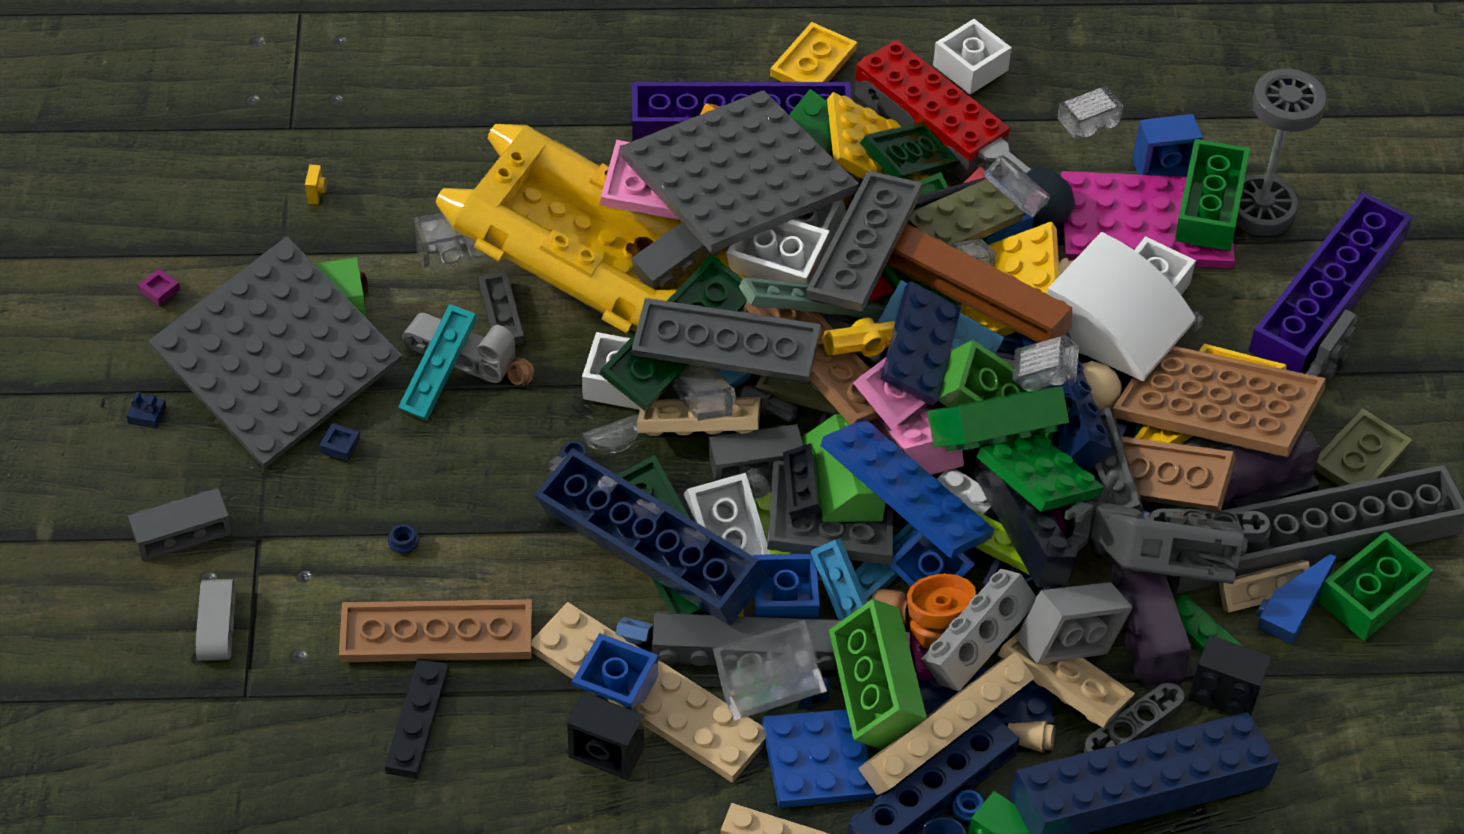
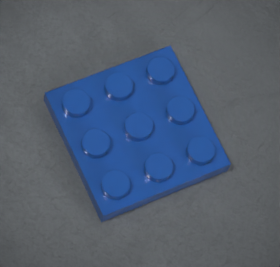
M847 709L763 716L762 726L778 808L875 799L876 793L858 769L869 760L866 744L854 741Z

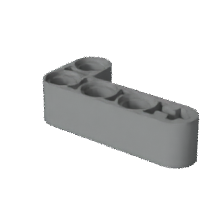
M426 313L417 314L402 334L403 342L410 349L425 354L441 319ZM494 325L485 337L471 332L454 367L486 381L499 383L507 373L509 364L516 358L513 334L507 328L500 325Z

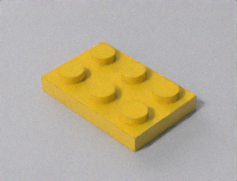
M811 22L770 68V77L781 82H829L857 50V42Z

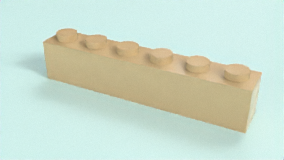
M1016 652L1008 655L927 715L926 720L894 740L858 768L877 795L891 789L1032 681L1034 676Z

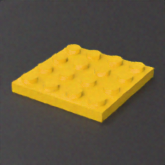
M832 92L827 99L833 159L844 170L864 179L867 171L885 174L884 169L876 161L868 157L860 141L865 135L901 126L892 119H886L878 115L871 108H864L854 103L847 96H840ZM930 174L910 180L919 181L921 179L929 177Z
M1052 221L967 252L970 256L990 264L994 268L1014 276L1018 280L1038 288L1046 294L1048 287L1059 277L1057 228ZM958 302V306L961 307L960 313L999 335L1006 336L1017 332Z

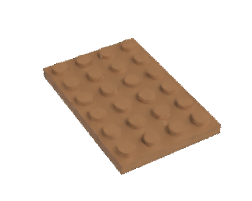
M1173 346L1144 381L1132 377L1113 407V414L1115 418L1127 422H1135L1157 429H1166L1185 435L1210 439L1215 442H1223L1246 449L1288 457L1325 389L1326 378Z

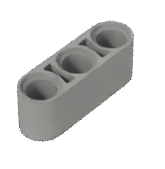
M234 579L201 580L196 631L197 661L231 659L236 599Z

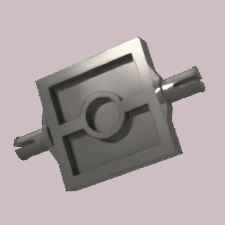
M1348 310L1344 311L1319 346L1315 361L1311 363L1306 374L1326 378L1329 381L1332 379L1338 367L1337 362H1343L1351 347L1347 343H1350L1357 329L1354 327L1359 320L1356 314Z

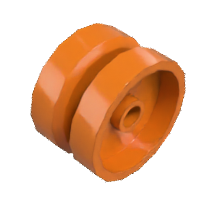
M944 573L919 579L910 587L907 593L910 631L916 641L922 644V647L929 650L931 644L941 637L948 629L950 623L969 605L970 600L976 596L974 585L968 579L959 575Z

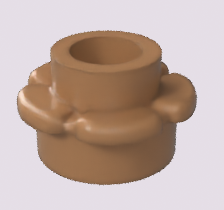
M517 357L509 364L507 375L513 384L526 386L533 380L534 368L527 359Z

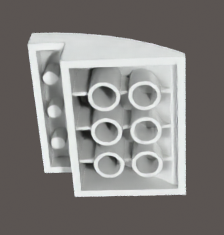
M1103 232L1087 246L1047 289L1048 295L1057 300L1064 301L1067 305L1073 307L1072 328L1068 332L1076 346L1075 350L1141 381L1148 377L1195 322V316L1181 294L1152 263L1121 241Z

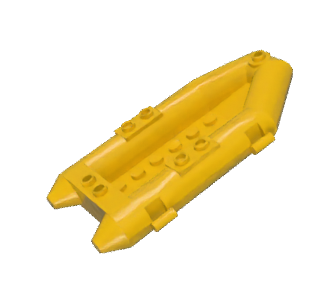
M495 124L487 138L500 158L475 189L443 188L435 202L454 231L476 242L474 245L475 249L498 262L504 258L603 314L601 320L626 334L630 329L634 332L637 331L645 298L667 301L705 262L700 263L692 273L685 274L675 281L674 285L668 290H655L644 284L633 272L632 254L626 251V245L634 243L638 237H647L655 242L682 223V221L601 206V194L609 166L603 163L598 165L578 152L528 125ZM729 247L721 249L715 257L730 268L726 255ZM738 274L741 278L747 277V276ZM744 307L740 312L744 313L746 308Z

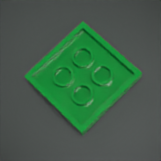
M1040 434L980 448L977 454V458L1041 512L1078 503L1079 501L1098 498L1104 489V486L1095 480L1093 474L1079 467L1073 462L1071 456L1061 452L1052 444L1049 438Z

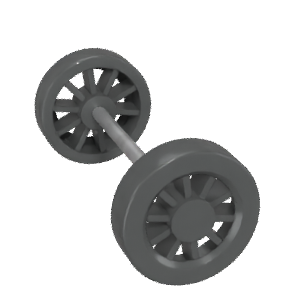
M1295 69L1272 70L1265 73L1256 82L1252 96L1253 110L1261 121L1277 129L1266 175H1250L1245 177L1236 226L1247 233L1258 236L1278 235L1288 230L1295 220L1298 198L1288 184L1274 177L1285 132L1304 131L1317 125L1323 117L1327 103V94L1323 85L1316 78L1305 72Z

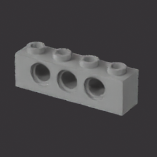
M1000 568L998 572L991 576L989 582L978 595L970 600L969 605L950 623L948 629L941 637L931 644L921 660L940 686L960 692L1028 614L1035 603L1036 595L1020 573Z

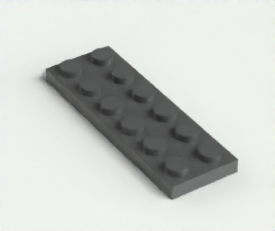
M867 171L806 289L807 299L863 312L923 192V184L921 182Z
M645 298L632 346L633 356L810 382L821 333V324Z

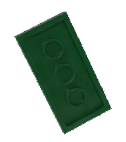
M924 121L868 134L860 141L868 157L876 161L884 169L886 175L910 180L952 169L960 161Z

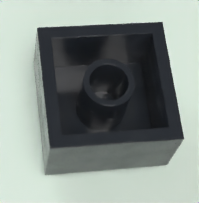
M1209 635L1197 666L1188 699L1197 702L1201 706L1212 707L1226 712L1230 716L1246 712L1251 716L1271 656Z
M583 693L567 722L568 757L628 780L644 750V715L634 708L622 707L611 703L602 696Z

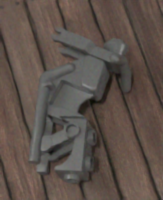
M1116 470L1109 471L1102 481L1101 485L1104 486L1100 497L1091 499L1087 503L1079 501L1078 503L1065 506L1064 520H1068L1069 526L1074 527L1073 534L1066 540L1075 555L1087 544L1090 537L1094 556L1101 558L1105 555L1106 551L1120 566L1135 572L1142 571L1234 584L1236 576L1234 570L1219 568L1218 565L1206 559L1222 562L1237 569L1240 556H1245L1247 538L1244 537L1245 533L1240 523L1206 519V516L1198 513H1188L1187 516H1182L1180 510L1171 517L1170 523L1150 520L1149 512L1144 513V517L1141 519V511L1137 509L1105 503L1109 493L1119 480L1120 475Z

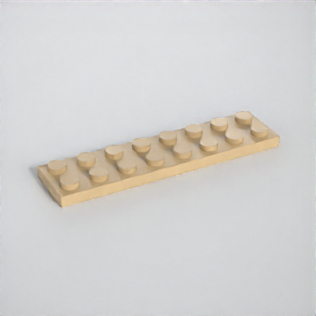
M567 602L531 640L533 654L573 679L599 633L625 643L628 642H626L624 637L615 635L616 632ZM659 660L658 678L645 702L632 707L644 715L645 727L732 783L766 744L762 725ZM607 699L611 703L617 704L622 707H628L626 705Z

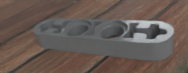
M1156 509L1150 514V520L1170 523L1171 517L1178 510H1180L1182 516H1187L1188 513H1198L1206 516V519L1241 523L1245 533L1244 537L1247 538V542L1251 543L1263 541L1267 537L1270 527L1269 518L1258 511L1221 510V512L1201 509ZM1250 524H1256L1259 530L1254 529L1253 525Z
M1173 683L1159 685L1117 715L1104 728L1101 727L1093 732L1086 739L1083 753L1094 751V746L1101 748L1106 744L1105 748L1144 738L1181 710L1184 700L1183 690ZM1164 696L1166 698H1175L1174 702L1172 700H1167L1162 704ZM1141 710L1150 711L1154 715V719L1144 721L1138 717L1137 713ZM1125 727L1131 732V736L1121 738L1115 734L1114 729Z

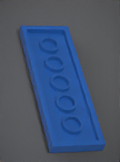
M866 419L823 436L820 445L949 558L991 539L995 530L992 526Z

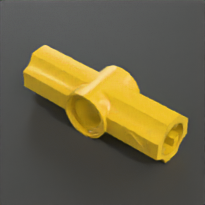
M862 318L856 321L852 327L824 331L822 337L824 351L827 356L860 351L866 357L877 356L885 348L889 347L896 321L875 324L871 318Z

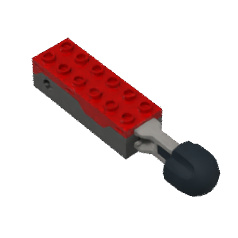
M894 40L875 53L866 55L857 63L854 95L880 116L896 121L901 127L924 121L960 160L954 168L948 169L960 180L965 182L980 166L989 173L986 177L1007 172L1010 175V181L1004 183V185L1013 192L1014 196L1034 216V224L1040 226L1052 221L1055 226H1058L1069 218L1075 205L1074 194L1070 184L1051 168H1045L1043 165L1030 169L1009 152L1008 145L1010 127L898 40Z

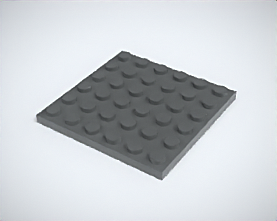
M764 90L620 146V156L710 253L851 196L858 191L859 183Z
M288 236L148 340L149 346L264 469L403 360L402 354Z

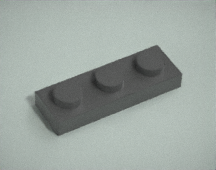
M507 271L478 276L490 328L494 325L503 326L513 334L515 345L524 343V334Z

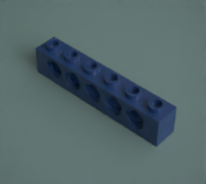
M1069 332L1052 349L1020 333L1039 389L1063 386L1069 423L1057 425L1058 431H1055L1060 448L1063 453L1071 456L1073 462L1079 467L1089 471L1112 450L1108 439V432L1099 415L1100 410L1093 399L1092 389L1084 375V367L1077 356L1076 346L1071 340Z
M991 713L984 720L981 719L970 727L968 732L962 737H957L949 743L937 756L934 755L928 759L915 773H910L898 782L897 787L889 793L886 791L881 793L867 810H860L855 813L849 821L848 834H917L923 829V825L926 822L936 819L950 808L956 795L965 790H973L1014 758L1017 754L1020 738ZM978 748V749H982L983 751L980 752V751H976V750H974V749ZM950 767H958L960 768V770H955ZM926 785H934L938 788H929ZM904 803H909V804H912L913 806H912V807H906V806H904V805H902V804H904ZM878 822H887L890 825L883 826L878 824Z

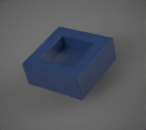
M332 423L319 445L320 453L348 461L360 441V432Z

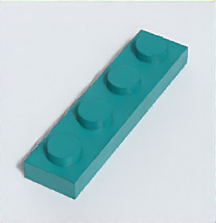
M449 304L398 406L401 412L428 421L478 319L475 313Z

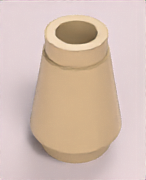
M1047 721L1008 724V728L1020 738L1019 746L1042 753L1045 750H1053L1055 725L1047 724Z

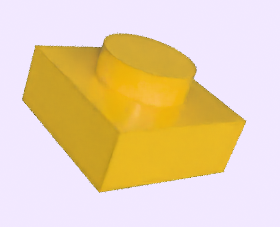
M309 164L305 181L307 204L319 205L321 194L326 192L327 180L326 177H322L321 165Z

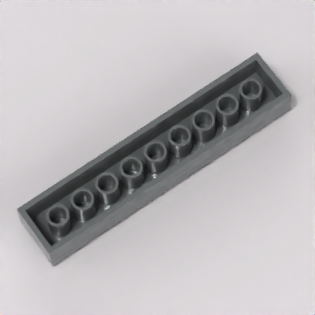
M1445 465L1228 509L1258 511L1265 514L1270 521L1267 537L1261 542H1247L1245 556H1240L1237 569L1222 562L1206 560L1218 565L1219 568L1234 570L1236 576L1300 560L1309 561V566L1330 554L1336 556V560L1354 557L1385 531L1403 546L1461 534L1464 527V501ZM1250 524L1253 525L1254 529L1259 530L1256 524ZM1168 575L1176 594L1219 585V582Z

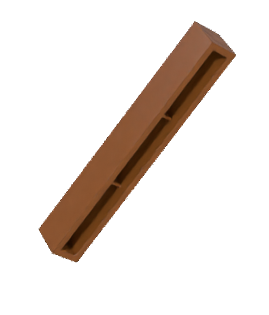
M906 224L886 264L1050 349L1072 328L1073 307L1067 305L1064 301L1057 300L1040 289L1034 288L1018 280L1016 277L1010 276L990 264L984 263L966 252L960 251L944 241L936 239Z

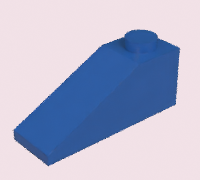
M1328 555L1275 590L1269 601L1264 599L1256 616L1260 617L1258 629L1293 645L1319 597L1324 580L1330 576L1334 569L1336 556Z

